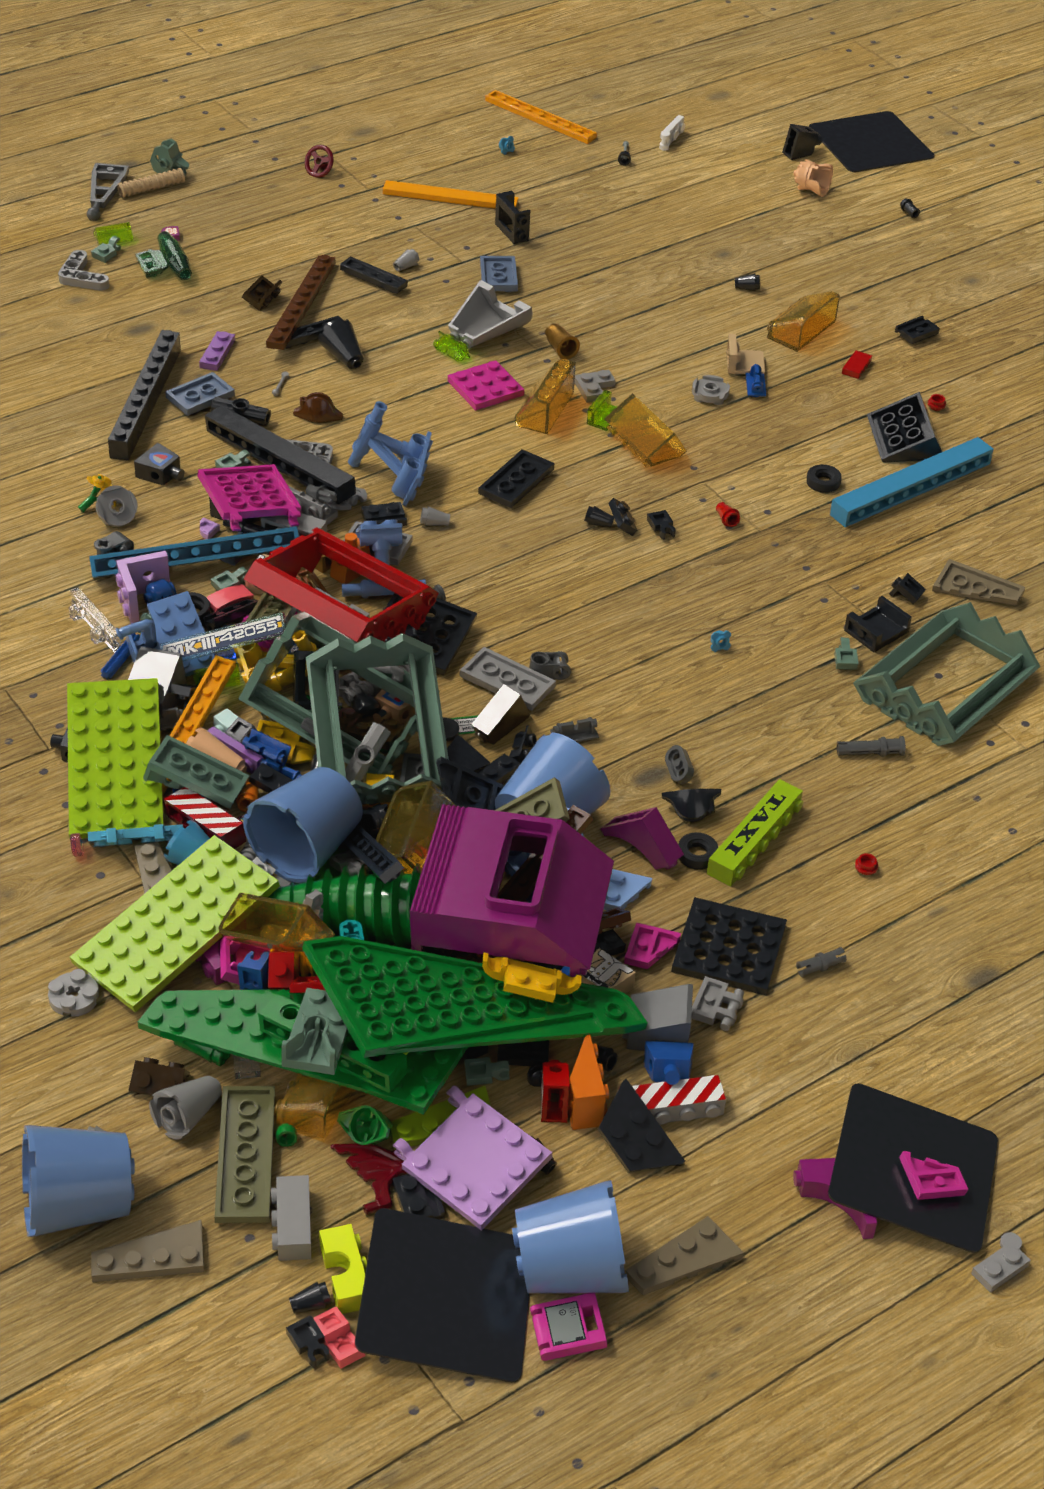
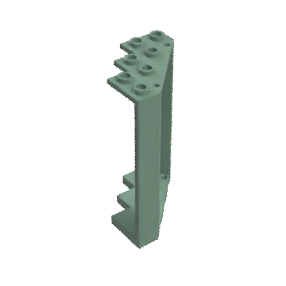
M969 602L940 611L853 682L863 702L880 707L881 712L894 720L900 719L906 723L907 728L919 735L922 733L934 739L931 741L932 743L941 746L954 743L1041 666L1021 630L1005 634L996 616L980 620L972 603ZM955 634L1007 664L946 715L939 700L923 704L913 685L897 689L894 683Z
M301 612L291 617L282 636L275 638L266 657L258 660L239 700L315 744V737L300 727L306 717L313 720L312 713L265 686V683L294 646L295 642L292 639V635L296 631H305L309 641L314 643L318 650L337 638L352 645L357 644V642L308 613ZM374 668L349 669L415 708L410 673L404 669L405 675H403L401 683L391 679L392 674L382 673ZM416 715L410 718L401 737L394 741L387 756L378 753L374 764L368 769L367 773L390 774L393 769L392 764L400 754H404L409 745V739L415 732H418ZM341 730V739L344 740L342 744L344 762L348 764L354 755L355 749L361 742ZM362 752L358 756L361 761H368L371 757L367 752Z
M401 633L388 642H383L369 636L355 645L337 638L306 657L318 767L330 768L346 778L333 671L409 665L424 775L420 774L405 783L391 777H386L373 785H368L358 780H353L350 783L356 790L362 805L442 798L443 791L436 761L441 756L448 759L433 647Z

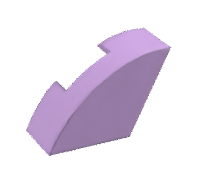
M206 518L201 519L200 534L204 539H211L220 531V524Z

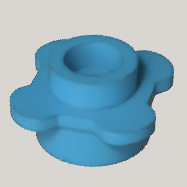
M513 136L502 138L499 141V148L502 154L515 150Z
M721 630L715 631L710 638L712 643L711 650L714 652L720 649L728 650L731 647L729 643L731 633L727 630L724 632Z

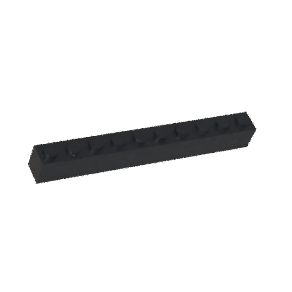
M161 330L108 438L109 457L111 459L129 461L181 352L180 332Z
M220 406L205 415L207 432L241 451L247 450L250 456L267 465L275 464L279 472L306 487L310 484L317 487H326L337 494V501L335 503L340 504L356 494L355 477L232 410Z

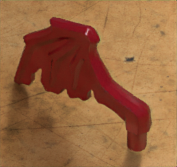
M332 1144L331 1149L335 1150L339 1155L348 1153L356 1155L349 1156L346 1163L351 1169L358 1170L357 1175L363 1178V1181H374L371 1188L375 1193V1201L363 1205L365 1215L375 1213L382 1208L390 1209L392 1207V1198L389 1187L393 1183V1178L401 1174H408L402 1169L404 1160L394 1154L395 1150L390 1151L376 1144Z

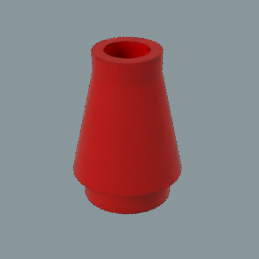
M725 502L717 504L716 511L725 526L734 527L740 522V513L737 509L727 505Z

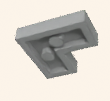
M610 370L574 375V383L586 403L604 400V392L601 388L615 386V379Z

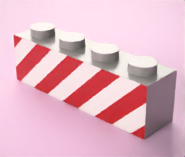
M719 1075L682 1079L674 1085H670L667 1082L632 1086L659 1124L682 1120L690 1121L705 1117L714 1118L724 1114L726 1097Z

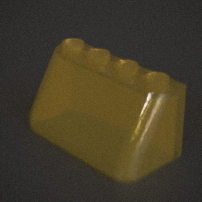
M830 291L800 298L786 311L780 313L778 317L769 322L767 326V339L798 352L836 322L840 295Z
M560 359L538 380L515 414V424L518 427L548 435L574 394L576 362Z
M633 393L604 418L608 424L606 427L613 436L617 434L619 442L623 446L627 444V449L633 456L638 455V460L645 467L647 465L652 467L679 458L687 452L676 434Z
M432 780L406 785L395 792L376 838V841L402 864L405 874H412L417 863H419L421 871L423 870L443 804L455 805Z
M246 893L238 894L219 925V932L227 940L280 951L304 952L302 949L304 941L330 938L335 935L309 905Z
M298 1073L296 1079L289 1082L283 1100L279 1099L275 1106L274 1113L277 1114V1125L280 1126L288 1123V1125L295 1127L297 1133L324 1143L337 1121L339 1112L343 1111L355 1090Z

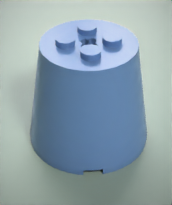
M551 733L547 736L544 734L539 738L497 795L495 808L498 809L555 777L560 781L566 807L571 808L574 805L591 814L608 801L611 792L610 784L604 770H598L592 762L595 758L583 746L559 733Z
M318 767L252 802L247 807V814L243 817V825L250 846L263 863L267 861L276 869L274 873L279 877L291 882L303 883L307 882L309 874L313 878L356 828L362 819L363 809L356 790L344 776L330 768Z
M36 1125L24 1126V1133L26 1134H23L22 1185L23 1194H28L29 1207H24L25 1226L28 1237L129 1215L131 1200H134V1184H132L131 1175L135 1173L134 1158H131V1149L129 1148L126 1133Z
M611 1180L515 1209L517 1227L512 1228L515 1248H520L521 1252L520 1256H516L519 1275H524L528 1294L629 1292L627 1274H625L624 1270L625 1258L615 1197H613L612 1193L613 1186Z

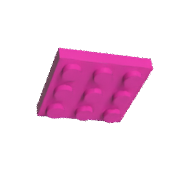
M496 360L448 375V382L475 411L524 396V388Z

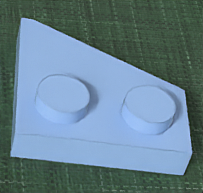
M612 869L604 910L613 908L625 909L628 903L633 902L639 897V893L644 888L649 889L651 887L652 878Z

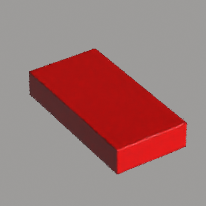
M855 350L842 368V374L859 379L872 361L873 355Z

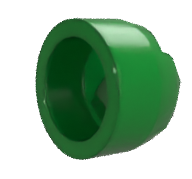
M284 1123L277 1128L276 1141L280 1146L289 1147L297 1142V1131L293 1125Z

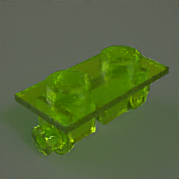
M438 331L440 338L433 342L436 350L444 354L446 353L447 356L457 362L463 361L465 356L470 358L467 350L468 347L465 343L456 341L448 333L444 334Z

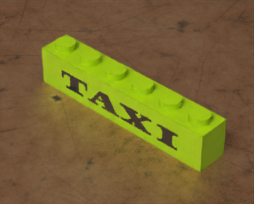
M779 779L712 854L708 862L707 875L730 887L736 880H740L746 868L753 866L759 853H764L769 842L777 838L781 828L789 824L792 815L801 810L803 806V801L801 800L803 790Z

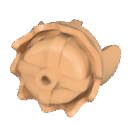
M805 159V162L801 161L797 170L795 169L794 171L798 190H811L817 195L824 197L831 186L833 166L831 164H817Z

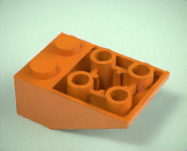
M586 1035L570 1076L568 1116L572 1130L599 1127L607 1112L605 1100L609 1099V1089L607 1084H603V1066L597 1062L598 1047L596 1043H592L590 1035Z

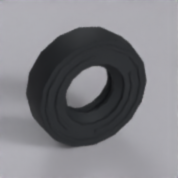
M824 464L811 467L806 477L808 486L822 493L834 492L840 487L842 480L838 469ZM817 477H827L831 480H820Z
M701 832L686 834L678 843L684 854L679 860L689 868L706 869L708 868L709 858L718 849V844L714 838ZM691 847H702L706 850V854L695 855L689 849Z

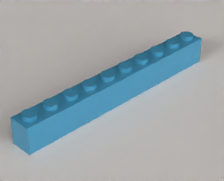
M979 437L832 499L830 516L844 527L850 526L989 465L994 449Z
M296 526L89 556L92 577L98 578L117 575L118 567L116 560L166 551L169 567L269 553L281 546L284 548L289 546L290 541L296 539L299 535Z

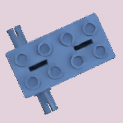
M377 401L372 412L366 416L360 434L352 445L353 452L348 459V463L352 467H359L363 456L368 454L370 448H372L397 475L392 486V492L396 496L403 498L402 505L407 506L409 500L413 501L417 492L415 489L417 486L420 487L423 482V474L427 467L426 462L430 455L428 451L433 443L430 440L432 432L428 431L426 436L415 433L409 442L404 440L401 442L380 433L379 430L383 424L382 417L387 410V405Z
M385 520L382 524H377L376 521H364L356 529V535L360 540V546H369L374 551L375 558L390 565L389 550H391V546L402 544L403 525L402 523H397V520ZM370 579L362 580L360 583L342 584V597L361 596L366 599L368 596L394 594V592ZM423 579V580H418V581H420V582L426 584V580H425V579Z

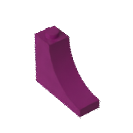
M657 807L616 816L600 828L604 836L618 837L635 846L645 855L655 870L673 868L678 864L677 860L684 855Z
M835 1158L800 1159L798 1169L793 1172L795 1187L799 1186L800 1196L822 1199L838 1206L854 1220L863 1239H873L877 1226L876 1217L837 1204L828 1196Z

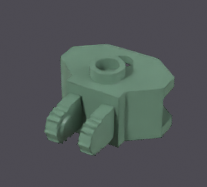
M172 138L164 140L160 146H156L150 159L152 168L156 173L181 168L186 176V170L190 165L182 158L183 154L180 153L177 142Z

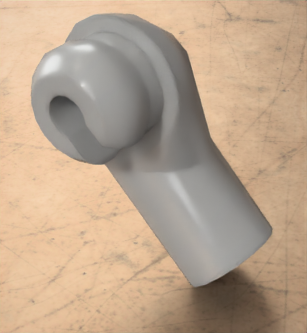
M398 666L373 667L379 672L392 674L391 679L401 683L403 681V675L405 674L403 669Z

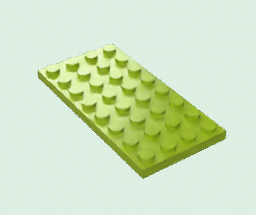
M158 678L67 683L69 838H88V832L106 831L108 828L119 830L154 827V825L164 824L162 783L148 780L146 782L143 779L150 759L161 744Z
M214 835L70 956L71 962L79 969L84 970L85 974L91 976L99 985L127 1007L137 1012L280 887L279 881Z

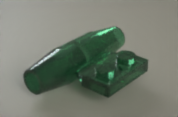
M167 231L161 232L157 237L160 250L149 249L135 254L136 260L146 278L162 274L168 268L181 280H188L192 275L186 253L180 243Z

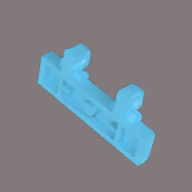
M159 824L154 825V827L119 830L108 828L106 831L88 832L89 844L94 843V847L117 845V842L118 845H130L132 840H141V843L170 841L175 832L181 826L183 827V824L170 826Z

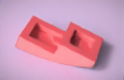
M243 584L216 591L209 595L207 599L210 602V607L216 612L247 598L253 599L254 595Z
M337 1307L313 1318L324 1335V1345L328 1347L329 1353L340 1369L365 1357V1353H361L355 1347V1336L351 1332L350 1324Z

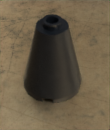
M337 318L327 323L323 327L322 335L319 333L321 345L349 369L360 367L364 358L352 323L348 319L342 320V318Z

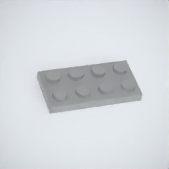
M483 647L460 669V677L495 694L503 685H506L522 696L527 708L531 711L556 687V680L486 647Z

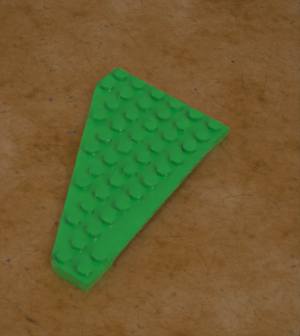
M344 936L304 941L302 947L363 1058L394 1053L580 1038L586 1035L610 1036L642 1031L646 1029L648 1024L633 1000L625 993L612 988L581 983L578 990L565 995L556 994L552 1003L503 991L504 981L489 977L484 972L483 963Z
M290 989L165 991L153 1001L137 1021L138 1029L183 1044L185 1041L365 1092L422 1115L426 1113L468 1048L409 1052L407 1054V1074L391 1093H387L336 1068L335 1074L331 1075L282 1067V1041L260 1031L258 1013L276 994L290 998L301 1005L305 993H290Z

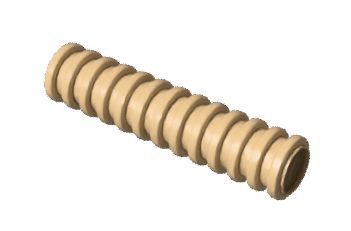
M177 168V170L164 171L157 175L144 176L143 179L138 178V180L124 181L123 184L120 182L117 186L118 193L122 198H125L126 196L140 194V192H149L150 189L153 191L155 188L160 189V187L178 185L185 182V175L181 168Z

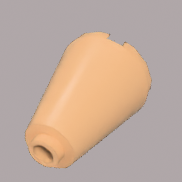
M197 728L195 731L198 734L195 737H189L187 745L244 773L246 772L245 760L206 729Z

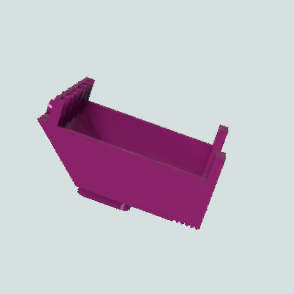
M443 804L410 909L411 949L425 952L426 946L477 954L485 952L491 956L570 967V977L586 975L587 969L590 970L614 860L561 819L472 807L465 808L464 806L461 808L460 806ZM510 850L543 855L531 903L497 898Z

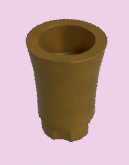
M552 323L546 328L545 335L547 340L561 359H570L578 353L580 348L579 340L568 333L562 326Z

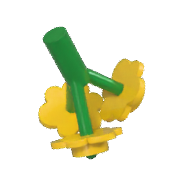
M102 474L92 477L87 476L86 479L94 487L90 496L78 506L81 512H85L97 500L96 496L100 490L103 491L112 486V481Z

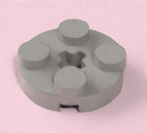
M704 375L702 379L698 380L696 378L693 381L692 394L697 402L721 405L729 396L730 385L728 382L726 385L723 382L724 379L719 376Z
M117 485L104 489L96 500L97 515L107 526L121 527L127 525L134 518L138 508L134 494ZM113 501H116L117 504L122 505V507L119 508V512H116L115 509H112L111 506L113 505Z
M75 969L72 972L63 974L48 984L49 1004L58 1014L63 1015L64 1012L71 1013V1017L81 1016L90 1012L96 1006V1000L99 997L98 984L91 976L85 974V971L82 969ZM71 992H78V995L75 997L72 994H68Z

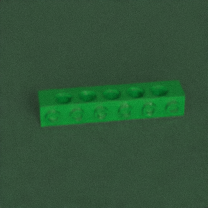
M276 994L258 1013L260 1031L282 1042L283 1040H288L301 1005L290 998ZM348 1031L337 1068L387 1093H391L407 1074V1055L394 1053L363 1058Z

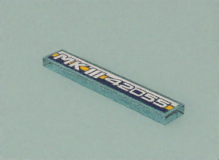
M281 612L161 643L160 648L164 651L181 653L184 662L282 636L287 626L285 613Z

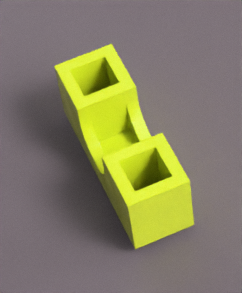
M352 1224L320 1230L319 1243L325 1268L342 1267L347 1270L343 1274L331 1276L335 1306L342 1314L359 1311L367 1266L366 1257H361L359 1250H362L359 1233L354 1234Z

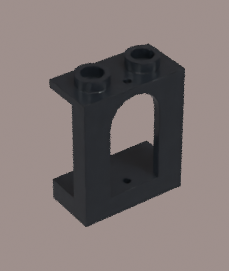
M512 190L496 194L495 225L513 244L529 241L531 210L519 212L515 208V193ZM513 224V231H511L506 225Z
M294 651L293 702L306 710H312L311 700L305 694L306 657L315 651ZM336 670L333 672L336 688L337 705L342 706V702H338L339 670Z

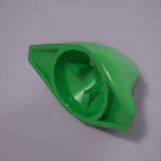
M362 1105L339 1112L337 1122L357 1144H376L390 1138L389 1132L393 1123L381 1111L371 1106Z

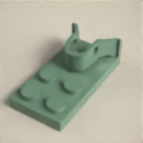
M167 735L150 759L143 779L146 782L148 780L163 783L174 789L186 787L231 809L250 775Z
M306 989L290 1037L282 1042V1067L331 1075L335 1074L348 1029L325 990Z

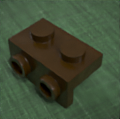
M261 275L244 292L242 298L257 310H260L263 306L267 307L273 299L272 297L276 298L282 290L280 289L282 281L279 280L274 285Z
M144 1057L143 1061L135 1060L128 1091L152 1096L159 1090L185 1083V1079L189 1077L190 1072L183 1069L184 1065L180 1063L169 1062L168 1066L160 1065L157 1059Z

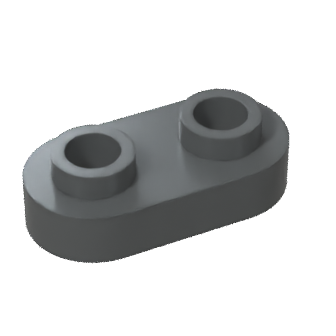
M679 745L672 746L665 755V762L671 778L678 784L683 785L692 779L694 768L688 752Z

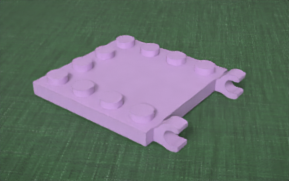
M453 1086L447 1091V1094L450 1096L448 1102L457 1107V1109L415 1151L404 1139L399 1138L393 1144V1147L396 1148L394 1154L404 1160L402 1169L416 1178L418 1182L482 1231L552 1159V1152L475 1094L467 1098L458 1087Z

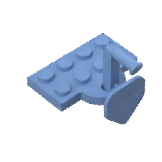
M188 591L148 603L147 609L152 620L145 619L116 628V633L121 640L126 637L133 663L141 647L163 650L164 645L206 635ZM142 631L139 641L134 642L131 634ZM209 650L182 657L185 676L188 677L206 671L215 657L213 651Z

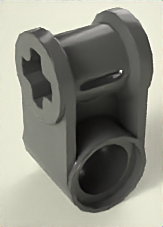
M115 531L106 537L97 539L94 542V548L97 550V555L129 551L134 549V542L119 531Z
M565 652L532 653L530 669L557 680H564L571 675V668L567 664L569 661L568 655Z

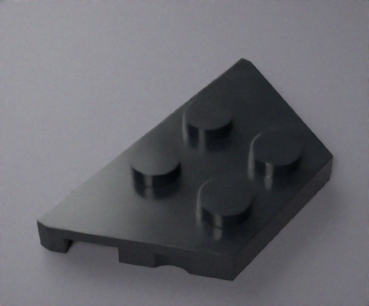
M442 756L437 759L436 764L445 805L496 810L495 799L505 785Z
M627 1078L623 1080L597 1130L626 1171L630 1173L684 1164L686 1161Z

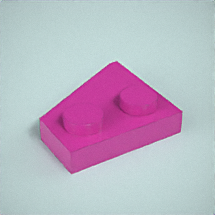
M636 922L625 955L624 964L649 969L680 942L681 933Z
M908 1151L901 1153L899 1158L917 1200L964 1196L967 1193L968 1187L959 1167L941 1164L937 1160L927 1157L925 1161L912 1158L911 1152Z

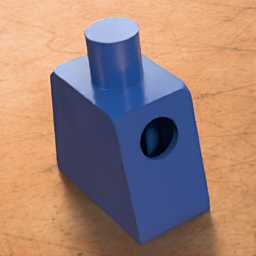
M645 1041L644 1067L651 1080L674 1085L679 1080L690 1079L694 1043Z

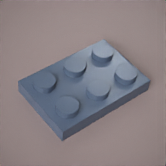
M480 256L482 281L492 285L495 291H518L515 256Z
M211 372L165 391L166 398L188 416L212 406V401L215 397L229 399L235 396V389L214 372Z

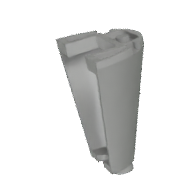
M481 280L449 323L450 337L454 342L459 341L465 348L470 349L473 346L529 323L533 316L532 307L519 300L514 304L515 309L497 300L492 285Z

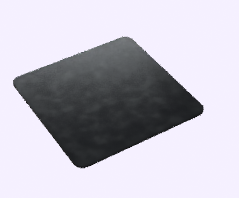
M891 111L817 122L809 125L821 136L822 143L850 172H860L934 158V153Z
M860 1083L854 1084L849 1093L828 1196L837 1204L971 1253L979 1252L983 1243L998 1138L990 1130ZM908 1151L911 1152L912 1158L925 1161L927 1157L937 1160L941 1164L959 1167L968 1187L967 1193L964 1196L917 1200L899 1158L901 1153Z
M386 1208L379 1209L374 1216L354 1343L357 1350L365 1354L512 1383L519 1380L522 1373L529 1294L527 1293L524 1275L520 1276L518 1273L516 1256H520L521 1252L520 1248H515L513 1234L489 1229L481 1231L474 1226Z

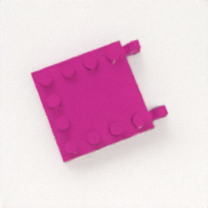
M275 464L198 469L199 480L222 519L230 521L232 531H241L239 522H242V518L281 515L288 516V522L291 527L299 526L297 517H301L302 507Z

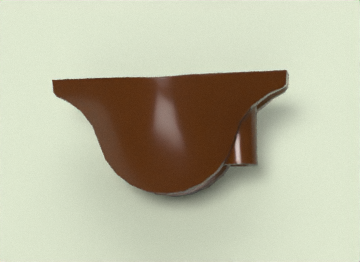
M320 392L311 393L307 397H300V406L295 408L293 412L294 416L311 422L343 420V413L334 406L332 399Z

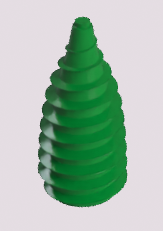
M417 863L412 874H405L402 869L397 879L384 884L375 874L369 875L365 864L361 866L359 874L351 876L348 866H344L341 876L333 878L330 870L327 869L324 878L314 881L311 874H309L305 883L295 885L292 881L290 886L278 888L255 909L278 915L281 919H291L297 927L299 906L303 904L305 896L316 889L323 893V904L321 905L324 911L322 930H324L326 938L340 936V924L346 920H356L362 925L365 941L390 946L395 944L396 947L410 949V909L422 871L419 863ZM426 946V950H427L428 948H434L436 951H439L440 949H443V948H436V947Z

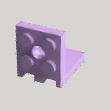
M166 551L116 560L118 573L115 576L117 586L120 587L119 591H117L119 603H123L124 616L129 617L131 624L139 622L137 595L145 593L146 586L149 583L160 579L170 581ZM152 571L150 575L143 576L145 572Z

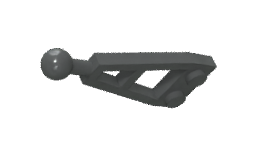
M95 163L91 176V208L87 210L89 220L96 221L100 218L99 209L105 208L117 193L118 183L121 182L123 184L129 174V166ZM97 178L101 180H115L111 187L97 186ZM96 195H104L102 199H96Z

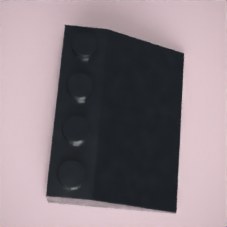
M920 392L867 414L882 462L923 461L942 453Z

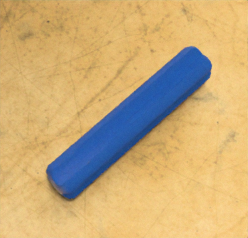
M131 634L134 642L139 641V634ZM126 640L101 669V676L103 678L111 679L129 657L130 650Z

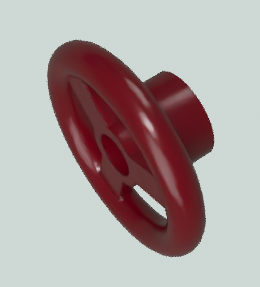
M322 144L315 145L305 156V169L309 175L322 178L331 171L334 157L329 147ZM324 150L328 156H319L316 151ZM311 155L314 158L315 164L313 170H311L309 165Z

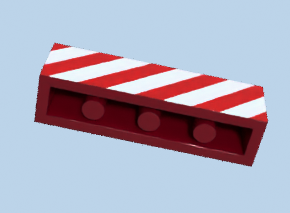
M183 787L164 799L168 818L179 825L183 824L184 828L189 826L187 821L193 820L209 838L215 835L233 849L247 842L243 822L231 816L226 810H222L200 794Z

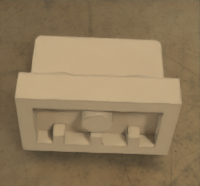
M729 334L726 351L728 373L735 375L750 373L751 367L754 364H758L762 368L761 374H765L763 351L739 350L740 342L736 341V334Z

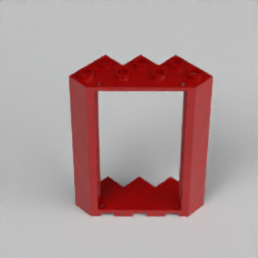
M318 527L311 530L313 533L307 536L301 535L290 541L289 546L285 548L281 546L269 552L268 557L264 559L260 557L254 560L244 577L245 581L270 596L273 595L292 607L308 613L357 643L369 636L385 642L387 637L393 639L401 633L404 634L408 624L418 630L424 623L427 613L435 604L439 594L430 586ZM322 555H325L402 596L403 599L373 617L368 618L298 580L296 576L301 567L312 573Z

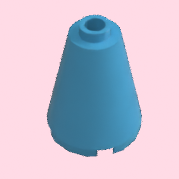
M193 820L187 821L189 826L186 828L181 826L166 846L169 853L168 855L164 854V858L167 861L179 865L210 839Z

